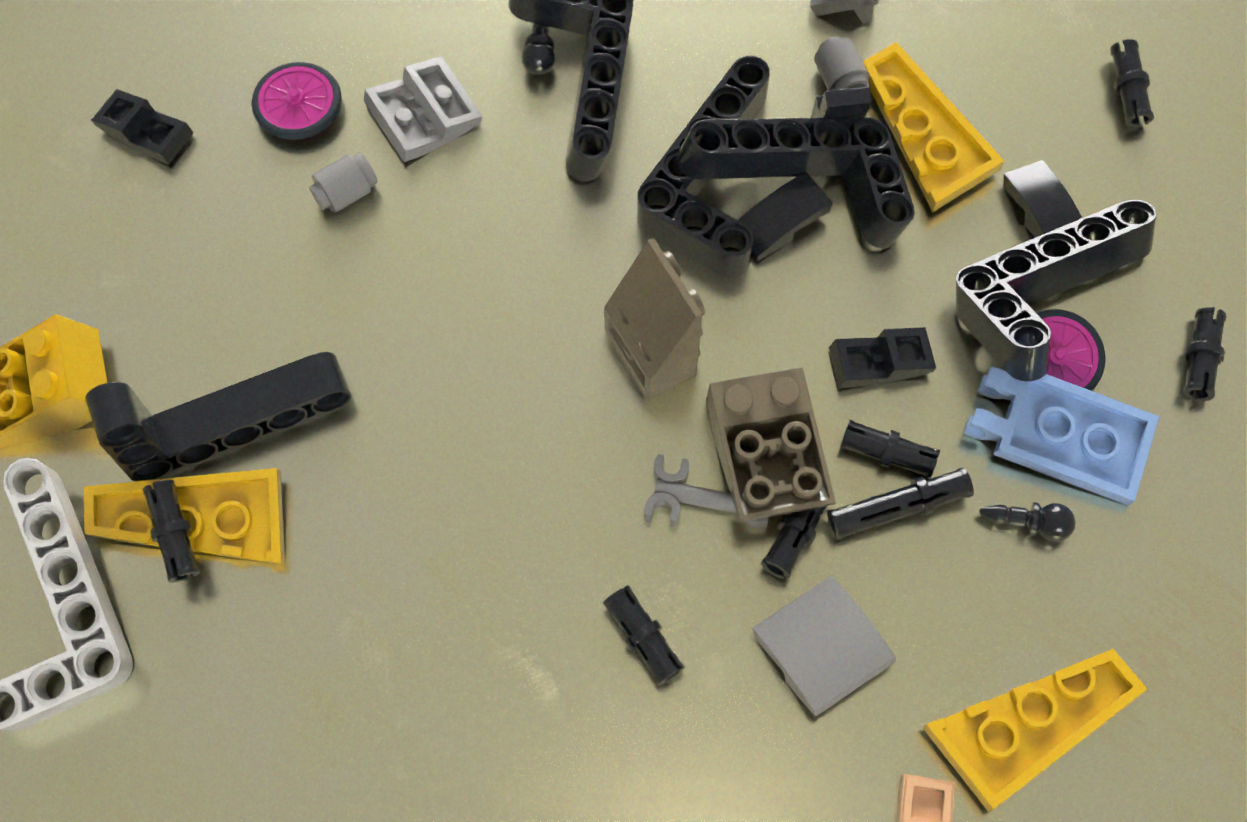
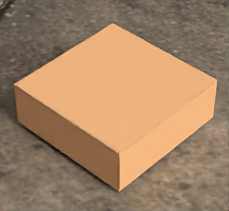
M903 774L900 780L897 822H952L955 782Z

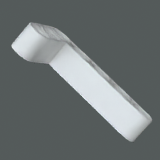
M33 458L18 459L10 464L5 471L3 484L67 651L0 680V701L8 694H11L15 701V709L10 718L5 721L0 718V730L12 732L25 729L119 687L127 681L133 669L131 653L64 483L58 473ZM42 474L43 481L39 490L33 494L26 495L25 486L27 481L34 475ZM58 517L60 520L59 531L52 538L44 540L42 536L43 526L50 519ZM75 561L78 567L77 576L69 584L62 585L59 579L61 569L67 563ZM93 606L96 613L95 622L87 630L80 631L76 622L78 614L84 608ZM110 651L114 659L113 668L109 674L99 678L94 670L95 660L103 652ZM60 672L65 681L64 690L58 697L51 699L47 694L46 685L51 676Z

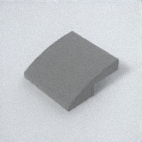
M442 57L404 67L402 79L365 89L364 103L403 162L425 155L459 138L480 124L483 118Z
M833 576L825 579L752 628L755 639L784 672L786 683L815 717L896 662L895 655L877 629Z

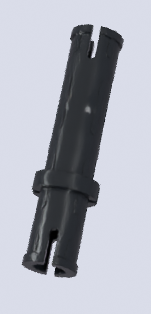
M961 467L955 471L927 480L923 477H918L911 480V485L872 496L834 510H827V517L835 538L839 540L844 536L883 525L920 512L924 516L934 513L937 506L965 497H972L974 495V488L969 473L965 468Z

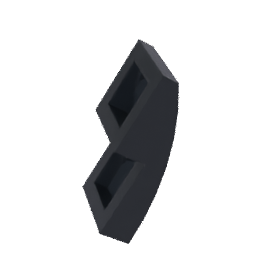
M869 87L825 91L823 96H816L811 118L865 117L872 103Z
M118 89L113 92L91 119L96 127L115 139L168 165L194 133L187 122L157 112L147 99Z
M1043 160L1004 173L1003 188L1024 209V225L1035 237L1082 219L1071 196Z
M806 171L769 194L738 219V221L750 228L753 234L751 255L756 261L792 242L796 231L830 212L833 202Z
M926 327L884 329L878 337L835 339L829 346L838 388L889 383L932 373L936 369Z

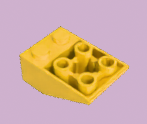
M55 314L0 347V449L79 429L92 421L85 396L94 387L107 383L99 329Z

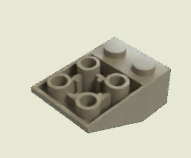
M654 238L646 242L604 306L605 329L648 399L696 376L698 357L701 355L699 345L700 337L703 335L701 327L702 316L705 314V308L698 293L693 288L687 290L679 278L681 276L680 268L672 253L669 251L663 253Z
M803 367L709 384L706 404L715 445L740 522L824 507L836 503Z

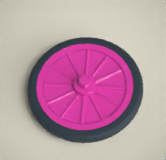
M307 62L287 63L272 69L258 82L252 95V111L259 125L274 136L283 139L308 138L322 132L335 120L342 102L341 89L334 76L321 66Z
M1050 309L1037 312V315L1051 330L1049 368L1046 374L1093 391L1102 378L1106 360L1104 345L1096 329L1086 319L1070 311Z

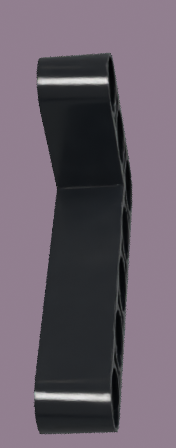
M509 0V9L518 19L587 36L565 163L569 174L580 181L594 180L601 175L612 145L634 2L633 0ZM589 115H593L599 119H595L593 117H590ZM582 151L590 152V153H592L594 156H589V155H587V154H584Z
M744 56L734 62L637 192V222L644 232L726 278H736L748 270L753 248V234L750 228L696 197L709 179L700 180L688 176L677 177L674 175L684 174L677 165V155L695 122L708 119H754L763 107L767 98L770 68L767 62L757 56ZM660 205V206H663V207H665V208H662V209H652V208H650V206ZM697 226L702 229L699 231H691L686 227ZM734 247L739 249L740 251L737 253H730L725 251L724 248Z
M872 117L700 120L692 125L677 155L679 169L686 176L700 180L797 177L805 171L810 176L843 175L860 233L868 244L876 248L884 249L893 245L911 223L915 215L914 205L890 132L881 121Z
M1124 201L962 268L956 275V315L958 319L1011 377L1020 381L1039 380L1046 375L1049 368L1051 330L1030 305L1149 255L1153 244L1156 209L1145 201Z
M319 352L154 415L149 412L130 385L125 382H108L94 387L86 394L85 400L100 446L125 474L135 482L159 479L335 411L350 401L351 392L336 355L331 352Z

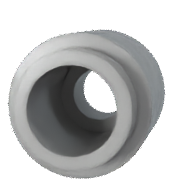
M831 37L819 46L814 56V62L828 90L869 87V82L867 81L869 73L851 39Z
M361 153L353 157L347 154L312 174L315 184L311 185L309 190L322 210L329 207L334 213H337L371 193V187L378 184V180L369 162Z

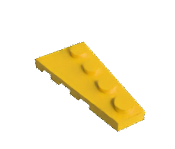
M897 42L863 61L869 73L867 80L869 82V89L932 212L1001 170L1004 163L1002 157Z
M277 468L84 486V534L90 537L159 547L157 541H152L150 530L154 526L142 488L151 485L152 489H154L152 485L154 482L173 480L183 518L185 521H190L192 528L188 535L193 552L285 565L281 471Z
M1110 649L1056 671L1052 675L1032 683H1026L1012 689L1010 692L987 701L984 700L965 708L963 711L930 722L923 729L987 811L991 812L1140 696L1147 688L1114 649Z

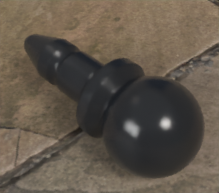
M533 23L532 34L525 40L522 63L525 69L534 75L548 73L555 63L554 41L549 36L548 26Z
M1033 502L1030 511L1026 508L1014 506L1008 508L1006 505L1001 504L985 506L979 510L981 516L995 523H1007L1008 525L1018 527L1028 526V535L1035 536L1037 533H1040L1042 537L1053 542L1063 541L1070 537L1076 525L1073 512L1067 506L1059 503L1048 504L1042 508L1039 503Z

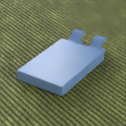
M996 367L989 368L987 375L984 374L978 393L988 398L1010 400L1006 417L1004 419L987 410L976 408L974 415H970L964 434L979 440L996 441L997 444L993 455L1127 506L1135 501L1160 416L1048 374L1039 380L1020 381L1014 379L1002 369Z

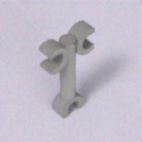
M658 454L655 458L653 473L656 484L654 495L650 496L645 503V521L651 522L656 508L666 507L671 512L670 526L675 527L680 518L681 508L679 502L737 514L731 493L684 484L689 474L690 465L688 459H682L681 468L677 473L669 474L663 469L664 455ZM769 517L749 520L746 523L753 528H766Z

